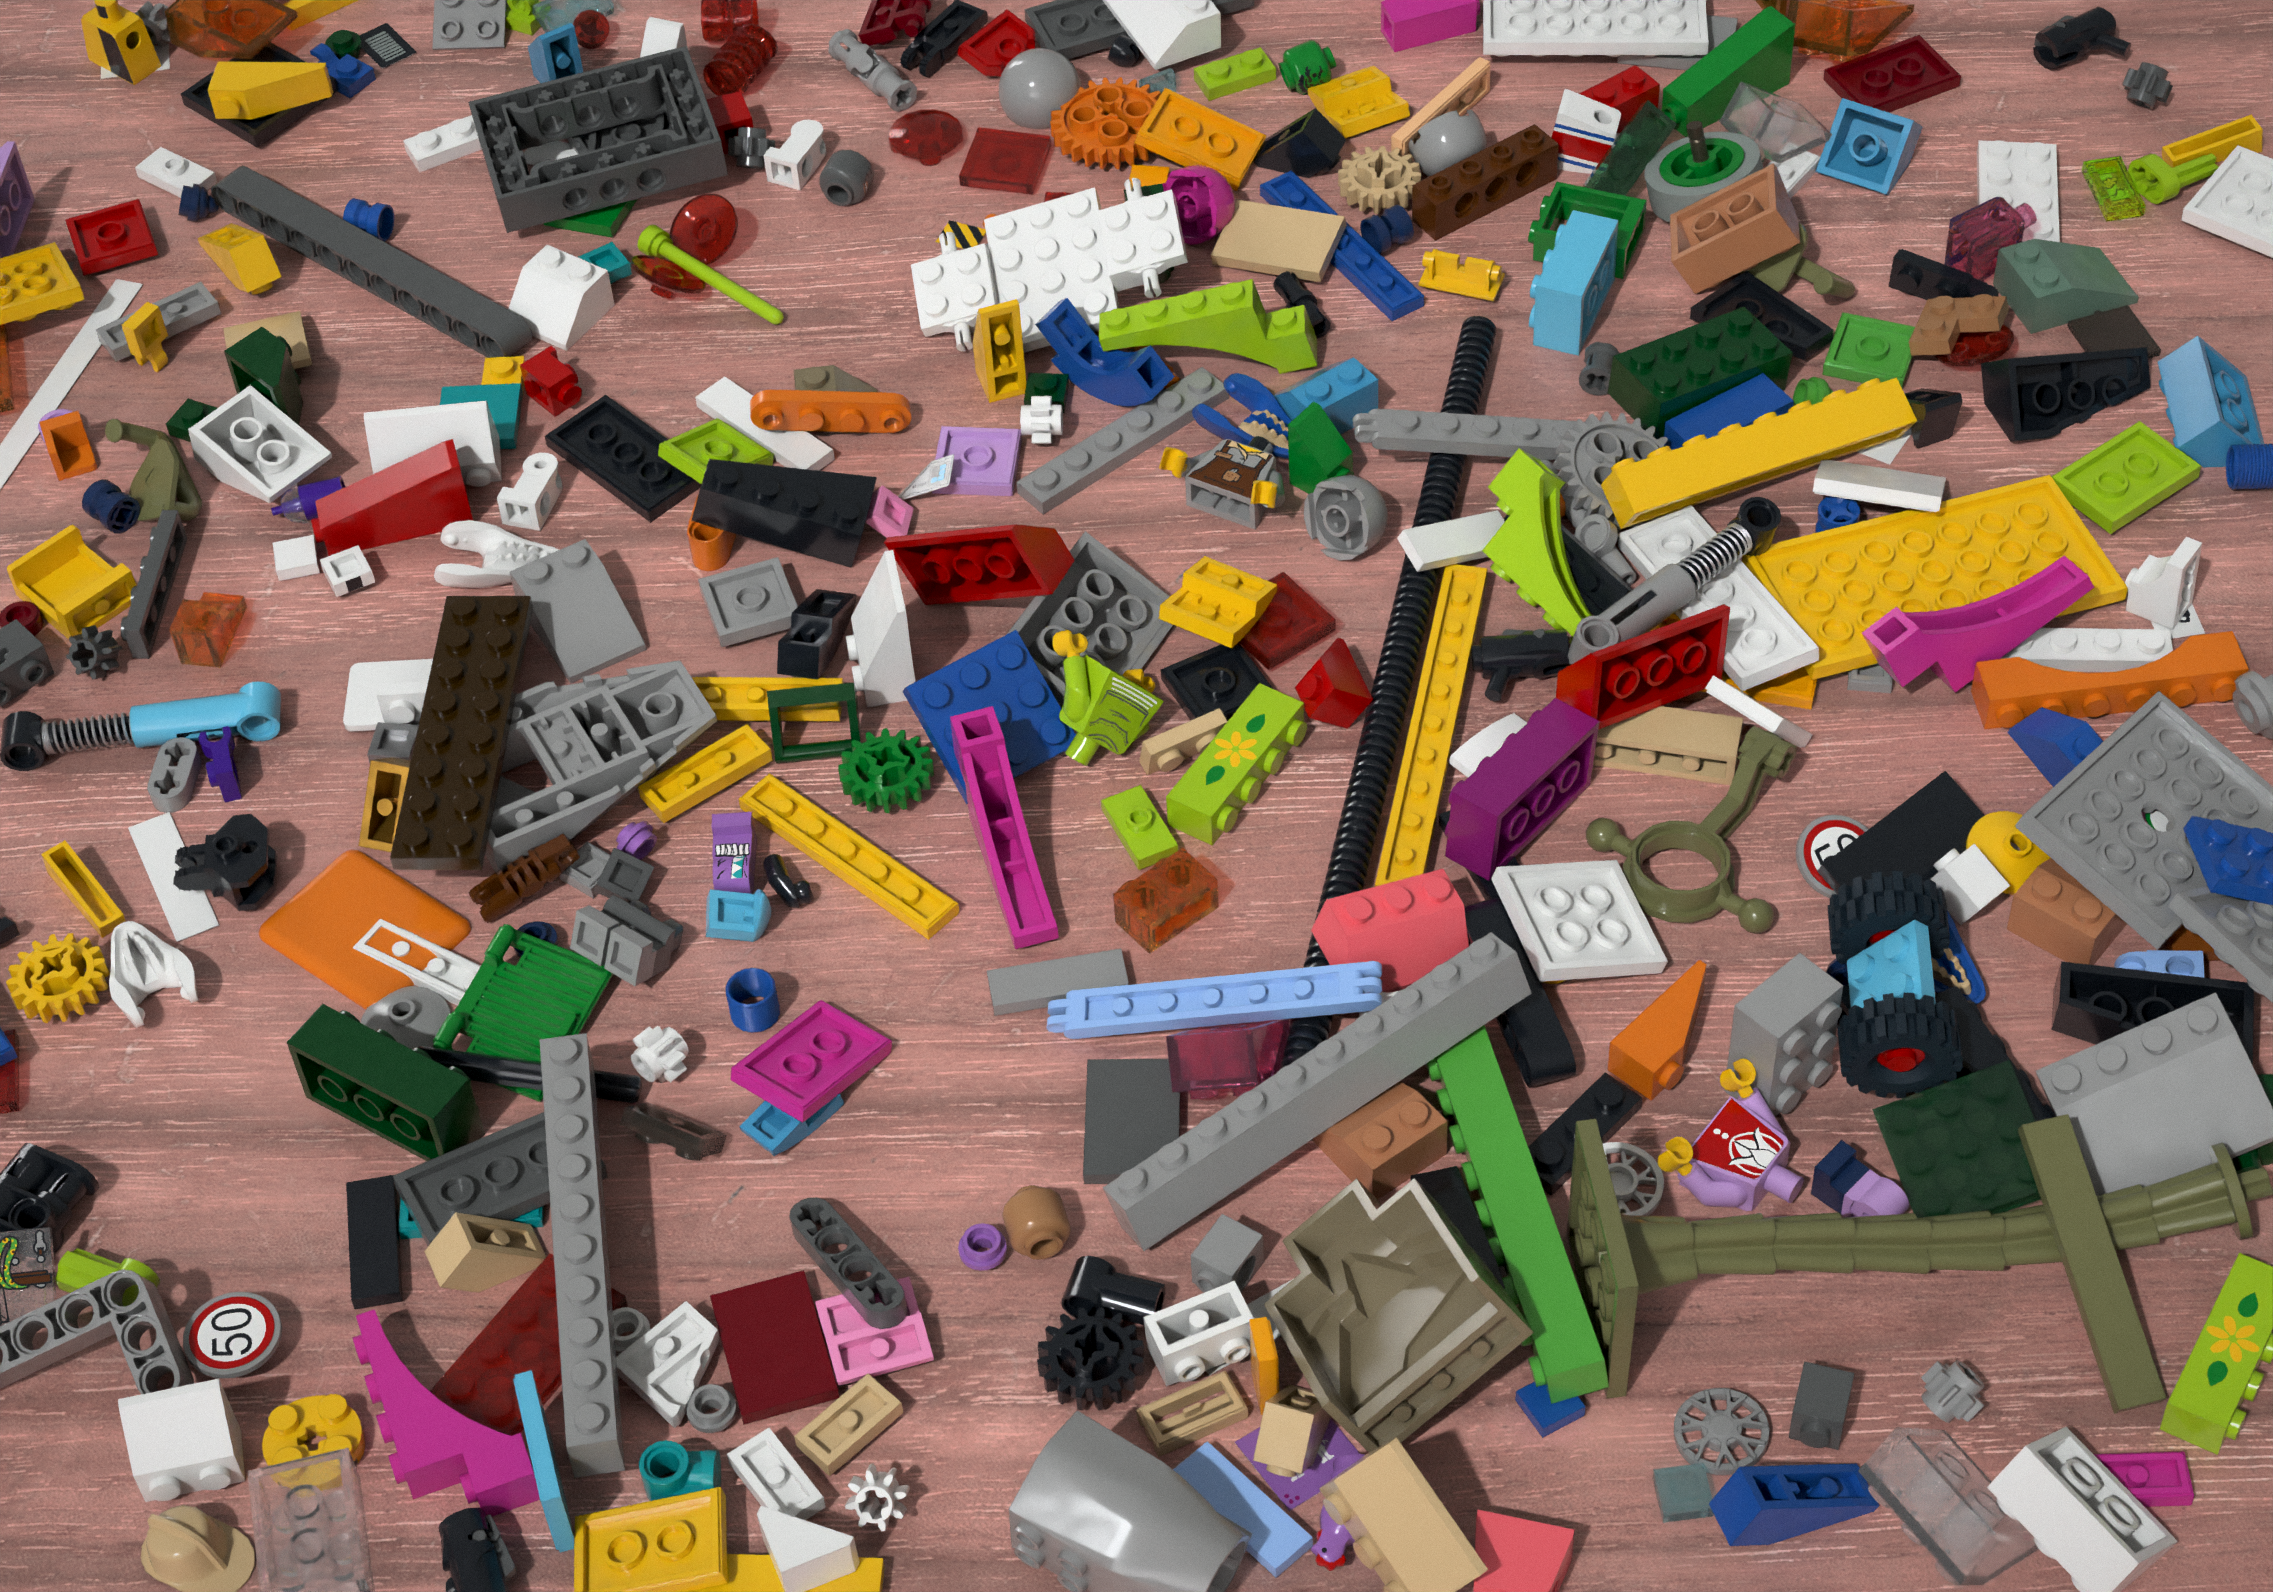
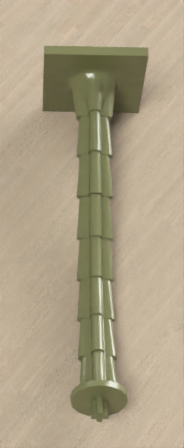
M1597 1120L1576 1121L1566 1234L1580 1292L1605 1359L1609 1387L1604 1388L1606 1399L1624 1397L1627 1393L1638 1296L1697 1279L1698 1274L1774 1275L1776 1270L1851 1274L1853 1270L1927 1274L1929 1270L2003 1271L2005 1266L2062 1262L2043 1205L1992 1215L1986 1210L1917 1218L1914 1213L1844 1218L1841 1217L1839 1212L1764 1218L1761 1213L1685 1222L1684 1217L1626 1215L1620 1213ZM2218 1143L2209 1146L2212 1163L2210 1165L2143 1188L2140 1184L2102 1194L2097 1196L2115 1251L2159 1244V1238L2228 1224L2232 1225L2237 1238L2243 1240L2253 1237L2246 1202L2273 1195L2267 1171L2262 1167L2237 1174L2224 1143Z

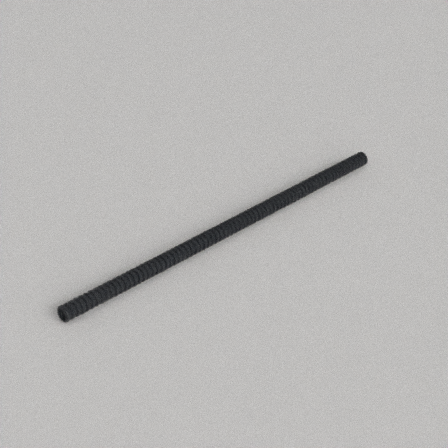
M1471 316L1462 324L1441 412L1477 415L1497 333L1495 324L1486 317ZM1430 453L1412 528L1452 520L1461 477L1466 463V454ZM1407 554L1404 557L1393 608L1371 691L1373 700L1368 705L1315 921L1326 899L1363 890L1365 886V879L1376 840L1375 836L1377 835L1391 777L1390 774L1393 769L1414 674L1440 572V567L1417 572ZM1312 933L1304 968L1330 965ZM1334 1015L1290 1019L1281 1055L1282 1059L1278 1069L1280 1070L1314 1049L1319 1043L1328 1040Z

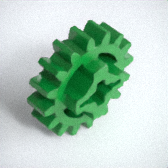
M888 728L882 730L881 736L876 738L871 732L865 733L866 742L861 743L853 740L851 741L852 752H842V764L838 765L843 793L844 795H851L852 804L855 806L865 801L867 811L872 812L877 805L883 806L885 813H890L892 805L898 804L901 809L905 810L907 809L906 800L911 798L920 802L922 800L921 789L930 790L932 787L930 777L934 776L933 759L930 756V749L928 746L921 747L920 737L918 736L906 740L905 730H900L896 736H890Z

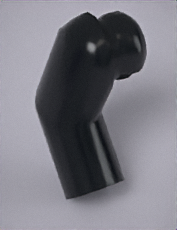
M771 854L764 859L763 868L768 882L788 907L799 908V905L809 904L813 900L809 882L801 880L793 884L786 863L781 855Z

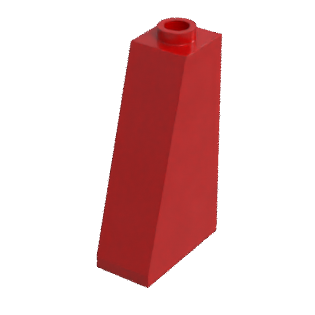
M453 439L441 442L316 500L318 518L311 519L316 542H325L328 555L331 556L359 545L361 550L439 533L450 523L473 520Z

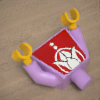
M1739 1059L1733 1062V1067L1738 1072L1740 1080L1731 1069L1723 1071L1720 1076L1721 1086L1730 1092L1737 1091L1739 1097L1737 1099L1732 1096L1729 1097L1692 1145L1683 1137H1674L1666 1142L1665 1147L1667 1151L1658 1156V1166L1665 1172L1677 1170V1177L1680 1180L1679 1184L1687 1188L1705 1206L1737 1207L1745 1211H1752L1758 1206L1768 1191L1791 1203L1799 1194L1804 1178L1786 1169L1790 1141L1759 1089L1750 1086L1756 1077L1753 1064L1747 1059Z

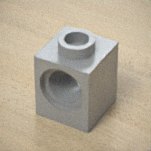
M1221 1214L1190 1255L1192 1283L1196 1284L1205 1293L1235 1281L1242 1293L1264 1263L1263 1235Z

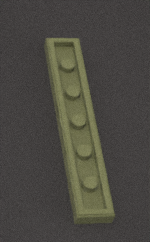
M2065 1114L2021 1125L2018 1128V1133L2114 1414L2164 1401L2166 1395L2069 1115Z

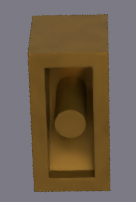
M390 757L370 761L359 839L360 847L386 852L392 851L411 763L410 760Z

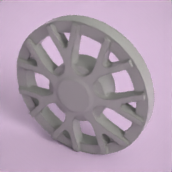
M1728 1388L1706 1389L1689 1397L1679 1408L1674 1421V1440L1680 1454L1695 1468L1714 1475H1733L1739 1467L1754 1466L1763 1457L1769 1442V1423L1759 1404L1746 1394ZM1726 1400L1727 1408L1726 1410L1714 1411L1710 1401ZM1742 1405L1751 1414L1739 1419L1733 1412ZM1693 1408H1697L1705 1413L1706 1416L1703 1421H1699L1687 1414ZM1742 1429L1761 1430V1439L1742 1436ZM1701 1431L1702 1439L1685 1443L1683 1433ZM1740 1445L1748 1456L1736 1462L1730 1451ZM1749 1446L1756 1447V1449L1752 1451ZM1706 1447L1720 1452L1716 1463L1701 1458ZM1699 1449L1697 1454H1695L1691 1450ZM1725 1458L1729 1463H1722V1460Z

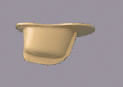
M186 1505L172 1507L159 1516L151 1514L148 1518L149 1530L142 1545L141 1562L146 1573L156 1580L181 1592H238L249 1581L255 1568V1551L249 1539L237 1529L205 1514L197 1507Z

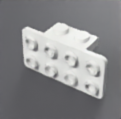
M433 659L363 662L352 665L349 673L343 717L345 729L348 731L375 730L378 722L419 725Z

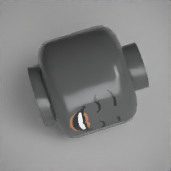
M839 150L834 152L820 174L819 185L825 197L835 205L858 204L865 197L873 182L874 170L867 158L859 152Z

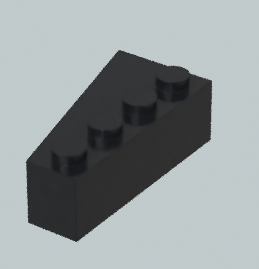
M709 459L691 521L851 568L862 537L877 477Z
M2061 961L2053 989L2051 1030L2098 1044L2216 992L2253 1066L2254 990L2247 982Z

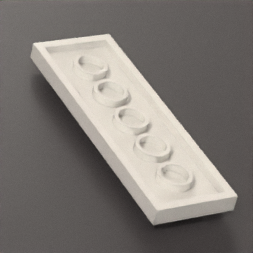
M1689 505L1618 533L1617 540L1619 549L1647 580L1667 564L1679 563L1686 556L1690 555L1691 552L1705 544L1707 540L1716 536L1717 533L1694 507ZM1737 559L1730 567H1726L1720 574L1711 578L1704 586H1700L1695 592V597L1675 612L1680 620L1723 604L1730 607L1723 670L1741 691L1819 661V647L1740 559Z

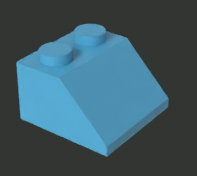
M1842 98L1815 172L1889 195L1910 164L1923 127L1914 120Z
M1353 357L1331 364L1273 395L1291 421L1314 401L1322 407L1339 433L1343 434L1354 428L1352 419L1356 414L1368 413L1370 410L1378 408V379Z

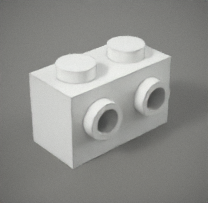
M1235 1281L1143 1317L1147 1348L1166 1387L1179 1381L1189 1382L1195 1380L1206 1370L1223 1363L1233 1364L1239 1362L1251 1353L1249 1319H1254Z

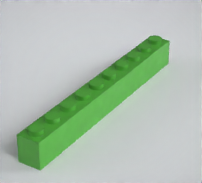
M1483 1025L1426 1063V1067L1431 1081L1440 1080L1443 1089L1436 1090L1438 1102L1443 1117L1452 1116L1455 1125L1448 1127L1456 1154L1463 1152L1466 1154L1468 1162L1461 1164L1463 1175L1469 1192L1478 1189L1481 1199L1474 1201L1476 1213L1483 1229L1489 1227L1492 1229L1494 1238L1487 1240L1498 1267L1504 1266L1507 1277H1503L1502 1280L1506 1292L1514 1304L1518 1305L1520 1313L1534 1332L1521 1345L1522 1347L1532 1346L1535 1356L1528 1358V1363L1535 1386L1545 1385L1552 1404L1608 1388L1609 1383L1605 1359L1485 1025Z

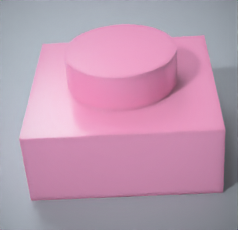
M881 486L872 494L865 523L886 538L907 535L914 508L886 487Z

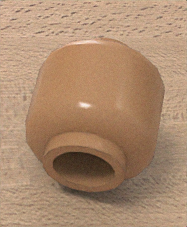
M1036 1185L1025 1186L1019 1189L1004 1206L1002 1217L1013 1249L1021 1255L1036 1260L1052 1257L1062 1249L1070 1236L1071 1226L1061 1196L1050 1188Z

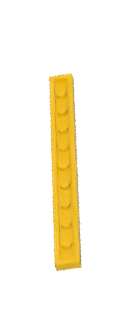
M1457 564L1445 566L1375 886L1426 873L1471 659V646L1474 644L1487 582V568Z

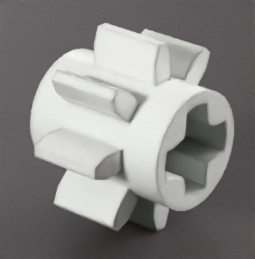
M1031 396V405H1021V435H1032V444H1052V435L1063 434L1062 405H1052V396Z
M649 1026L633 1039L638 1048L631 1055V1061L637 1072L647 1081L654 1082L658 1079L661 1083L665 1080L671 1083L687 1070L682 1060L688 1055L689 1049L682 1036L673 1028L666 1027L662 1030L660 1026H656L654 1029Z
M870 1464L866 1470L865 1481L857 1476L852 1477L848 1487L857 1495L848 1499L845 1509L856 1510L860 1517L859 1527H863L867 1522L878 1523L880 1530L885 1531L889 1524L890 1514L895 1518H903L907 1508L897 1500L906 1497L910 1487L908 1485L899 1486L895 1478L896 1468L893 1467L888 1473L877 1472L876 1466ZM875 1490L879 1498L886 1497L885 1503L880 1505L877 1497L869 1498L870 1491Z

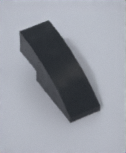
M816 589L792 612L791 629L778 641L777 674L810 679L820 678L832 661L843 639L856 604V594Z

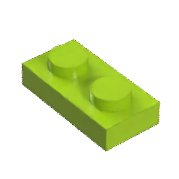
M1261 47L1193 68L1194 81L1209 101L1276 80V67Z

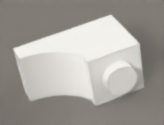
M2186 537L2173 555L2162 558L2149 555L2139 569L2133 568L2125 581L2128 587L2126 611L2173 630L2193 601L2202 542Z

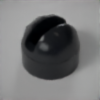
M1121 34L1113 43L1108 60L1118 66L1129 67L1138 60L1140 50L1133 39Z

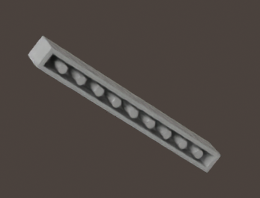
M1492 932L1488 933L1481 939L1474 941L1469 947L1451 959L1436 966L1431 972L1407 988L1398 991L1393 997L1369 1013L1360 1016L1355 1022L1328 1040L1319 1043L1314 1049L1290 1065L1281 1068L1276 1074L1252 1090L1243 1093L1238 1099L1211 1117L1202 1120L1197 1126L1173 1142L1166 1144L1132 1169L1123 1172L1117 1179L1103 1187L1122 1229L1143 1251L1147 1250L1532 994L1517 952Z
M587 1033L540 1039L566 1448L575 1478L625 1471L595 1072Z

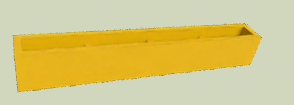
M1897 377L1881 382L1879 378H1875L1857 387L1856 391L1846 393L1845 389L1837 390L1824 397L1822 402L1813 405L1810 400L1803 401L1791 407L1788 413L1777 416L1776 412L1766 413L1755 419L1753 424L1742 427L1740 423L1732 424L1719 431L1717 436L1708 439L1704 434L1695 436L1682 444L1683 447L1671 450L1670 446L1661 447L1649 453L1646 459L1635 462L1634 458L1624 459L1611 467L1612 472L1602 482L1601 487L1620 529L1672 513L1689 505L1693 506L1820 464L1821 460H1832L1896 439L1917 422V419Z

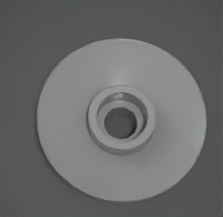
M408 986L388 994L375 1004L369 1006L362 1016L361 1023L375 1031L377 1029L385 1030L397 1042L410 1049L418 1046L433 1047V1039L447 1015L451 1012L445 999L438 993L424 987Z

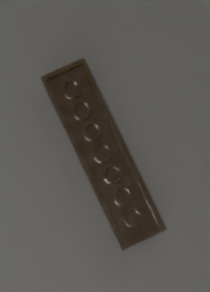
M531 596L446 597L390 856L393 870H482L533 612Z

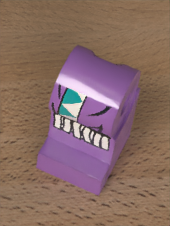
M752 812L712 814L714 890L753 894L757 837Z

